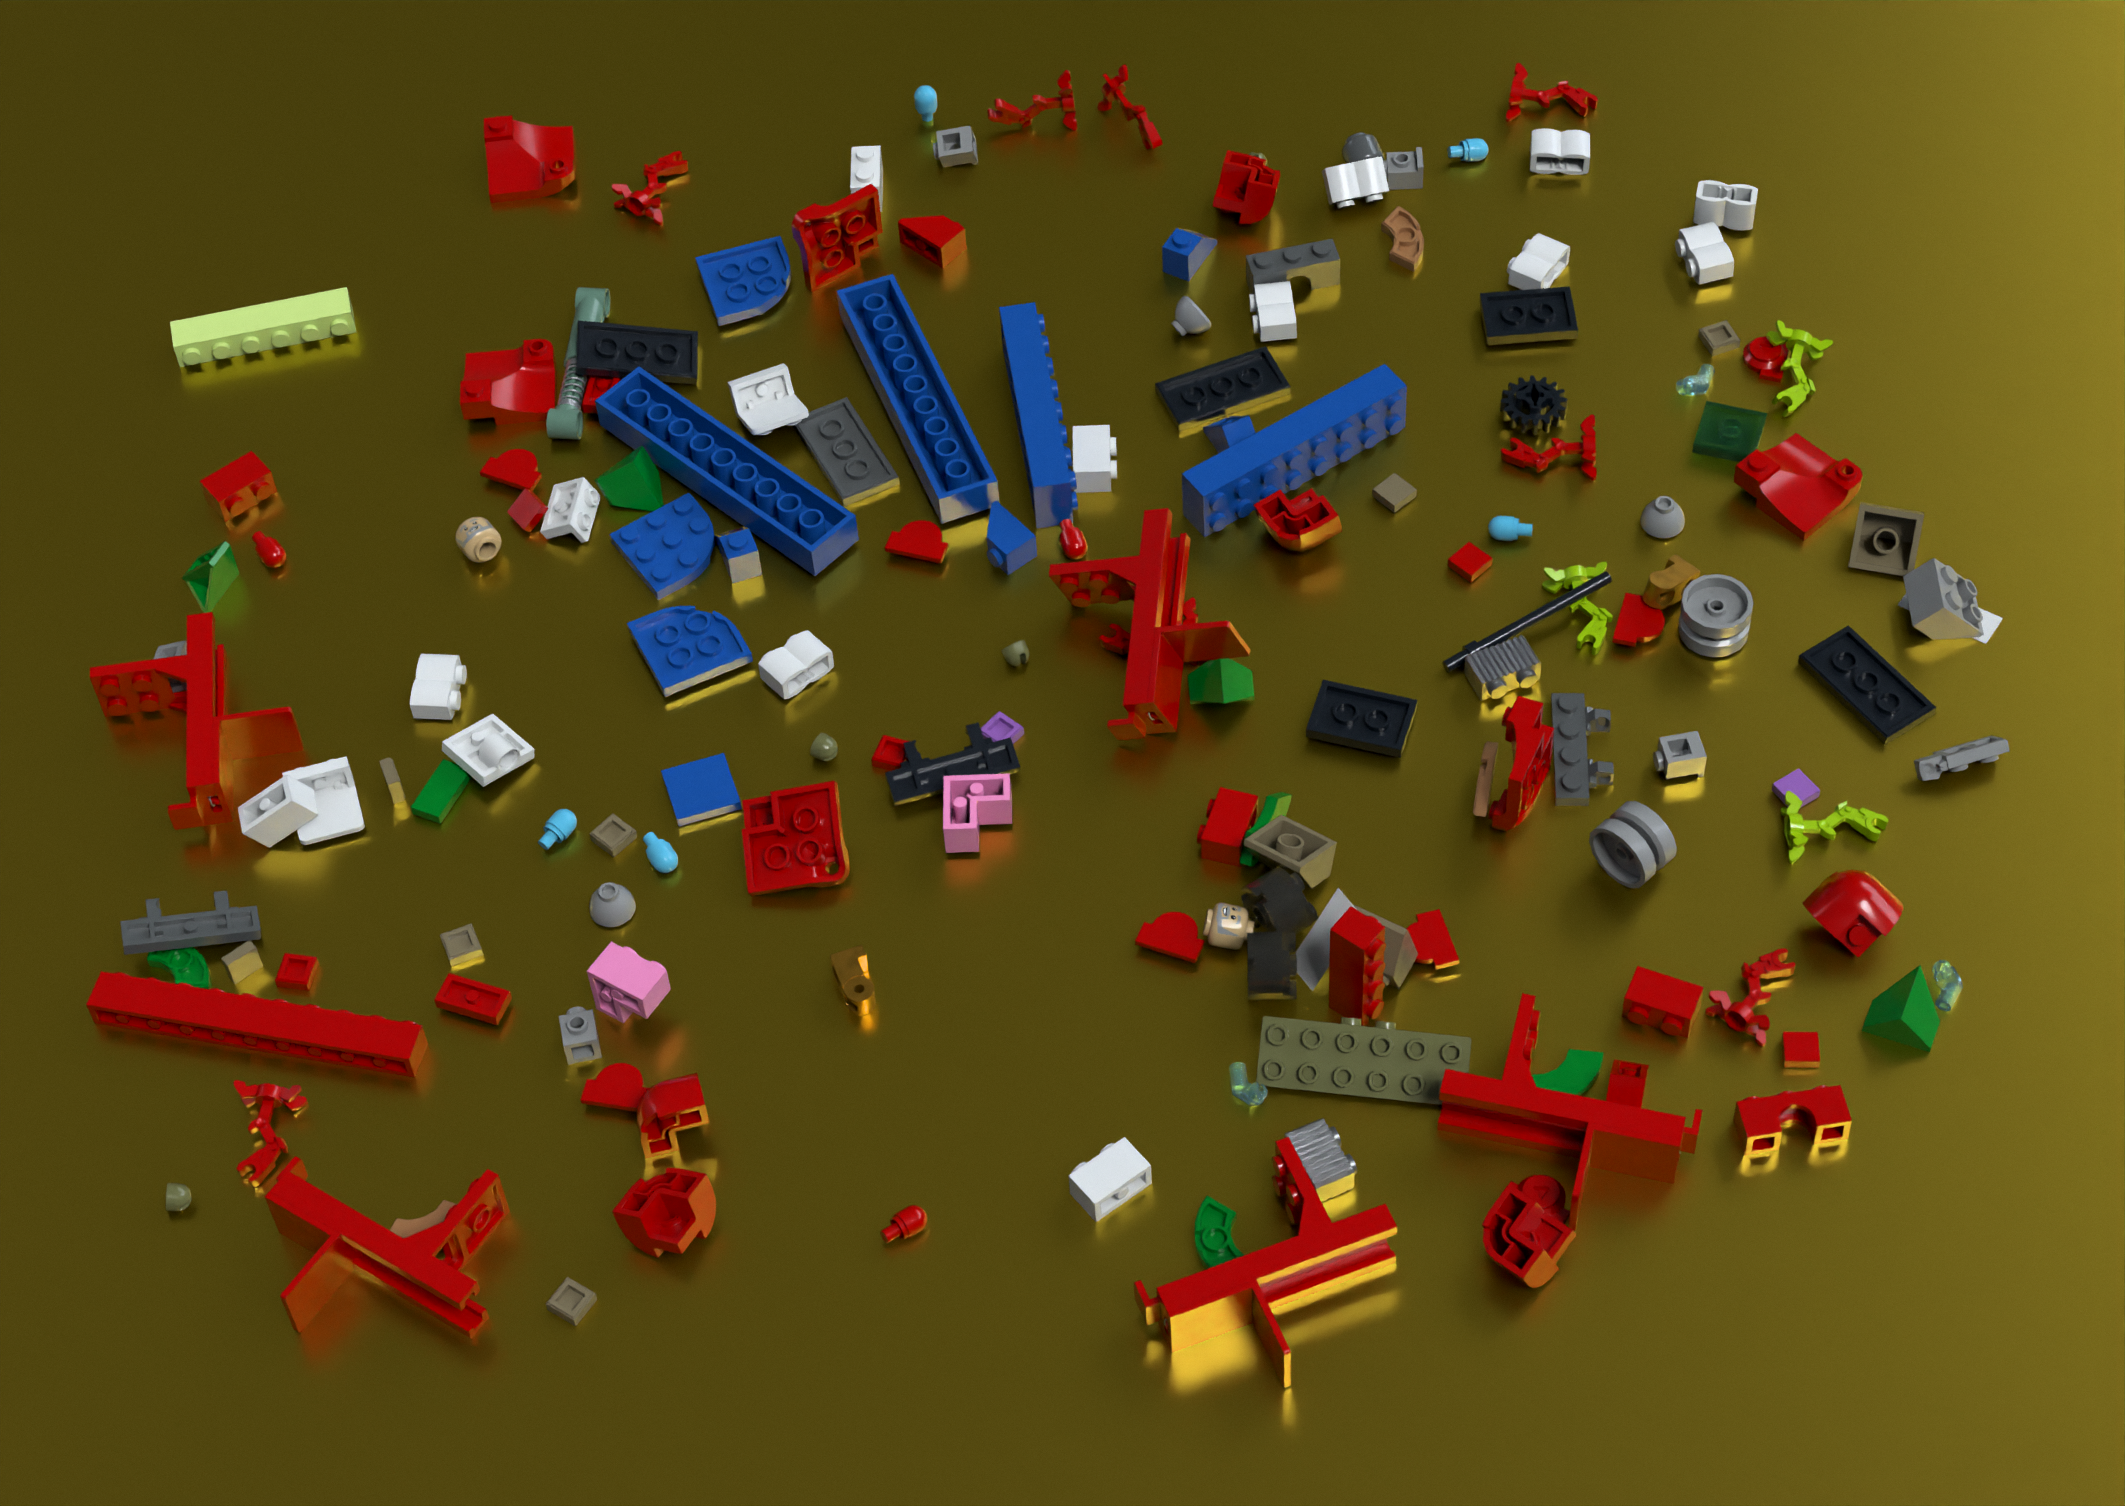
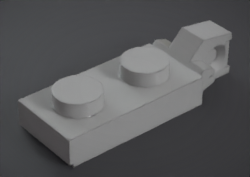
M1991 735L1932 752L1933 755L1914 760L1917 778L1922 781L1939 779L1943 771H1962L1968 768V763L1978 760L1979 763L1993 762L1999 759V754L2009 752L2010 750L2008 740Z

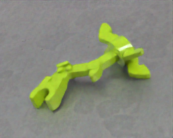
M1778 320L1775 323L1777 332L1769 331L1766 334V338L1773 346L1786 343V348L1791 351L1790 358L1782 364L1780 369L1790 370L1796 386L1778 393L1771 403L1775 405L1778 402H1784L1788 408L1783 412L1782 416L1788 417L1806 400L1807 394L1813 395L1816 391L1813 381L1806 377L1801 367L1802 354L1807 353L1812 361L1818 360L1823 356V351L1833 344V341L1824 339L1821 342L1817 338L1812 337L1807 331L1785 328V323Z
M1607 562L1597 563L1596 568L1574 565L1556 572L1552 568L1546 567L1544 568V574L1549 580L1542 583V588L1554 594L1563 586L1568 590H1572L1603 573L1607 568ZM1584 597L1570 605L1569 608L1571 613L1580 609L1592 618L1583 631L1579 633L1576 648L1580 649L1583 643L1591 642L1594 644L1592 655L1595 656L1599 653L1607 633L1606 623L1612 622L1613 615L1605 608H1598Z
M1787 791L1785 794V804L1789 807H1782L1780 810L1781 815L1785 816L1784 834L1787 844L1791 849L1788 852L1790 864H1794L1805 852L1803 845L1808 842L1809 838L1804 836L1803 833H1818L1827 839L1834 840L1836 832L1833 829L1842 822H1847L1852 828L1866 836L1867 839L1877 842L1881 831L1873 826L1885 830L1889 821L1886 816L1862 807L1859 810L1847 806V801L1836 806L1834 813L1826 819L1803 820L1802 815L1798 813L1802 801L1791 791Z

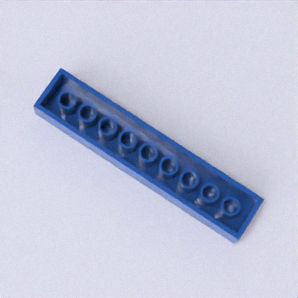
M890 274L838 290L839 314L941 524L991 508V503L996 500L999 502L998 480L894 275Z
M640 366L595 400L600 426L635 450L643 446L654 464L738 523L749 528L755 535L812 575L816 576L859 540L856 515Z

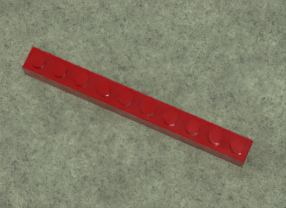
M101 971L86 1004L95 1024L413 1078L417 1075L428 1045L423 1026L409 1020L401 1022L385 1019L379 1015L365 1016L353 1014L343 1009L335 1011L323 1009L313 1004L299 1005L289 1003L283 999L269 1000L257 998L248 993L240 995L224 992L218 988L204 989L193 987L187 983L174 984L162 982L153 977L146 979L132 977L122 972L108 973Z

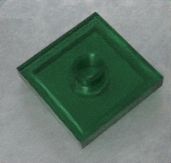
M1706 401L1692 453L1736 462L1742 461L1759 448L1767 420V413Z

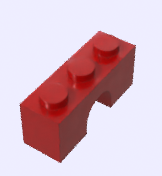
M1821 1085L1811 1090L1799 1092L1783 1091L1777 1095L1761 1098L1757 1096L1747 1097L1741 1101H1736L1733 1119L1744 1156L1778 1151L1782 1137L1781 1127L1786 1124H1798L1806 1128L1810 1133L1813 1145L1847 1140L1852 1124V1118L1841 1085L1830 1087Z

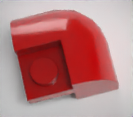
M1227 150L1212 207L1220 208V210L1227 213H1241L1239 224H1252L1261 221L1269 214L1273 206L1280 180V170H1273L1266 166L1265 159Z
M1312 488L1290 501L1280 489L1254 504L1257 517L1273 539L1286 550L1298 552L1310 550L1342 532L1339 515L1324 495L1318 497Z
M1864 870L1836 871L1827 877L1802 902L1809 913L1858 958L1881 934L1886 936L1891 931L1903 911L1902 902L1878 879Z
M697 1073L665 1080L649 1087L638 1103L637 1127L645 1159L679 1151L675 1132L709 1123Z
M666 1168L665 1174L655 1176L646 1182L640 1178L628 1190L612 1213L619 1228L633 1245L646 1254L659 1258L664 1250L683 1254L695 1237L707 1238L716 1215V1198L707 1174L680 1168Z
M1510 1184L1507 1185L1493 1204L1482 1223L1484 1228L1483 1243L1487 1254L1500 1268L1532 1288L1544 1285L1559 1270L1556 1265L1557 1261L1576 1236V1233L1571 1228L1544 1212L1537 1201Z

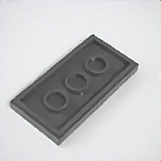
M847 397L808 412L809 416L793 425L844 507L900 484L899 476Z

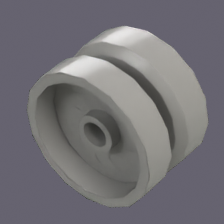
M1721 574L1703 575L1691 581L1684 589L1681 600V613L1678 623L1681 640L1692 651L1709 657L1729 656L1739 651L1747 642L1754 604L1751 592L1742 582L1731 576Z
M1636 801L1625 802L1610 816V819L1604 820L1590 833L1589 838L1592 853L1599 865L1614 880L1629 888H1640L1655 875L1656 870L1663 868L1676 856L1677 846L1667 824L1649 807Z

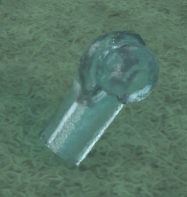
M1703 364L1699 369L1698 375H1690L1684 379H1679L1676 383L1677 392L1683 396H1695L1706 393L1715 373L1714 367L1710 364Z
M1939 960L1932 967L1934 979L1941 989L1935 1004L1940 1010L1950 1011L1963 988V982L1955 968L1947 960Z
M1236 1062L1231 1064L1229 1072L1232 1094L1250 1106L1262 1104L1268 1093L1265 1085L1261 1084L1259 1086L1258 1082L1253 1084L1248 1082L1246 1065L1244 1063Z

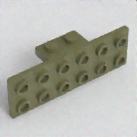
M1264 1016L1262 1019L1256 1084L1259 1086L1442 1105L1443 1100H1439V1093L1445 1069L1469 1073L1472 1040L1470 1037L1396 1030V1023L1375 1021V1027L1361 1026L1362 1019L1341 1017V1022L1338 1024Z

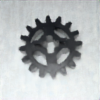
M1534 375L1530 376L1529 381H1525L1520 377L1518 378V385L1510 382L1508 390L1502 391L1500 412H1503V420H1510V427L1512 429L1520 426L1521 433H1525L1527 429H1532L1534 435H1537L1538 429H1543V431L1548 433L1550 425L1558 428L1560 420H1565L1568 398H1564L1565 390H1557V382L1547 384V377H1543L1540 381H1536Z

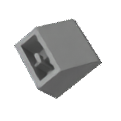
M1935 558L1903 576L1913 627L1933 640L1972 638L1984 635L1981 623L1983 616L1978 608L1976 599L1977 589L1971 580L1964 579L1951 566L1944 565Z

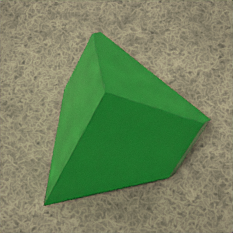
M643 446L638 447L594 480L610 506L652 512L664 506L659 471Z
M224 541L199 555L182 577L203 613L212 611L240 574L230 544Z
M1230 658L1208 660L1188 675L1190 704H1225L1233 701L1255 700L1252 670Z
M1921 965L1872 1000L1862 1028L1863 1032L1930 1052L1940 1019Z

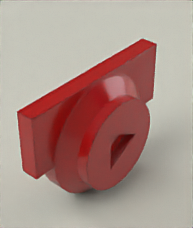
M1766 336L1758 337L1745 346L1743 361L1750 370L1760 373L1759 379L1781 383L1784 370L1780 368L1787 360L1789 350L1786 348V343L1773 346Z
M525 449L508 450L498 458L490 456L480 471V476L522 490L527 488L533 491L542 478L541 473L537 472L538 463L535 455Z
M917 520L906 524L900 532L892 531L885 545V552L941 564L949 546L948 543L942 542V533L936 524L926 520Z
M1625 593L1612 642L1635 647L1637 642L1644 643L1657 638L1664 629L1665 618L1660 609L1647 605L1642 599L1643 596Z
M1440 909L1416 914L1417 922L1406 928L1418 952L1415 962L1422 964L1433 963L1435 970L1459 964L1458 955Z
M1167 912L1157 917L1152 924L1143 923L1135 940V945L1196 963L1204 946V940L1198 939L1197 924L1189 915L1181 912Z
M615 1063L604 1068L598 1074L596 1080L587 1079L580 1100L582 1104L637 1112L639 1100L648 1088L644 1087L642 1075L636 1067L627 1063Z
M1539 1174L1525 1178L1519 1185L1510 1181V1185L1537 1201L1544 1212L1565 1224L1570 1216V1211L1564 1208L1566 1201L1565 1190L1556 1179Z

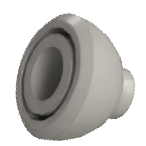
M1183 296L1176 305L1175 320L1171 323L1182 337L1186 333L1201 334L1209 330L1211 322L1188 296Z
M1660 496L1644 508L1640 523L1644 531L1649 535L1657 538H1670L1683 530L1685 518L1681 507L1671 497Z
M612 882L602 884L592 894L589 902L591 918L597 924L605 927H616L626 923L633 916L636 909V903L631 892L624 886Z

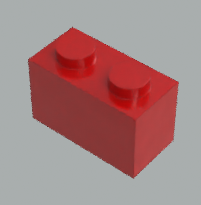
M252 451L199 481L206 502L225 522L277 492L271 471Z
M1220 787L1216 799H1210L1206 812L1208 821L1206 825H1200L1197 844H1201V858L1240 867L1245 833L1254 826L1258 818V796Z
M1637 966L1624 997L1622 1017L1629 1019L1635 1024H1645L1663 1030L1669 1035H1679L1688 1038L1701 1007L1704 987Z

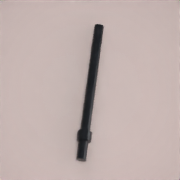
M1605 571L1479 642L1474 640L1462 647L1463 650L1442 662L1445 670L1449 673L1465 664V657L1468 654L1471 655L1473 652L1490 648L1497 643L1501 644L1503 641L1511 639L1612 582L1611 576Z

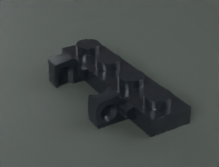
M979 722L966 725L965 733L969 735L970 746L964 747L963 751L931 760L929 757L921 758V754L916 748V740L903 743L906 761L900 762L901 768L885 772V779L894 807L943 793L944 776L1012 774L1019 772L1020 764L1011 737L993 742L991 737L983 738Z

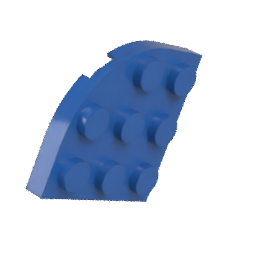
M781 236L695 257L696 265L718 326L764 314L781 300L791 281L790 261Z
M690 493L609 534L611 543L658 600L698 578L708 567L710 556L715 547L712 522L705 510Z
M675 606L653 612L627 623L629 633L665 697L753 662L752 653L739 630L728 618L716 611L708 613L696 610L695 606Z

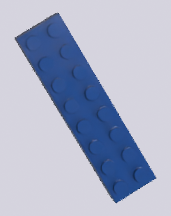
M1035 302L999 307L1002 349L1036 528L1058 526L1064 519H1070L1073 523V511L1078 510L1076 491L1071 492V490H1076L1077 484L1075 472L1071 468L1068 469V467L1072 466L1070 448L1063 445L1068 443L1066 426L1059 423V421H1063L1061 402L1054 400L1059 398L1057 381L1053 380V378L1050 379V376H1054L1052 358L1045 355L1050 354L1048 337L1041 335V332H1045L1043 314H1037Z
M1383 364L1183 472V515L1205 538L1214 532L1222 530L1226 525L1237 519L1248 516L1255 510L1254 504L1281 489L1284 494L1290 490H1295L1310 479L1323 475L1330 468L1341 462L1348 461L1352 456L1361 451L1372 448L1383 439L1399 433L1405 428L1407 385L1387 365Z

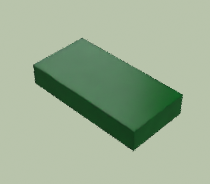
M443 759L412 804V814L441 824L472 777L458 764Z

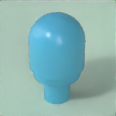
M923 85L916 89L914 103L917 112L922 115V120L929 122L933 120V113L938 106L937 94L931 86Z
M1480 138L1464 139V141L1459 142V146H1448L1447 149L1449 158L1460 157L1461 161L1466 162L1482 161L1486 158L1489 151L1487 143Z
M1496 516L1489 522L1488 531L1495 540L1512 542L1517 540L1518 536L1532 537L1533 524L1519 523V518L1514 516Z
M559 809L554 812L546 821L543 827L545 834L539 839L538 844L543 849L548 850L555 841L561 843L563 840H566L576 828L577 818L575 814L568 809Z
M654 832L647 833L643 837V841L647 845L646 854L648 860L658 872H672L678 865L677 853L669 842L664 839H658Z

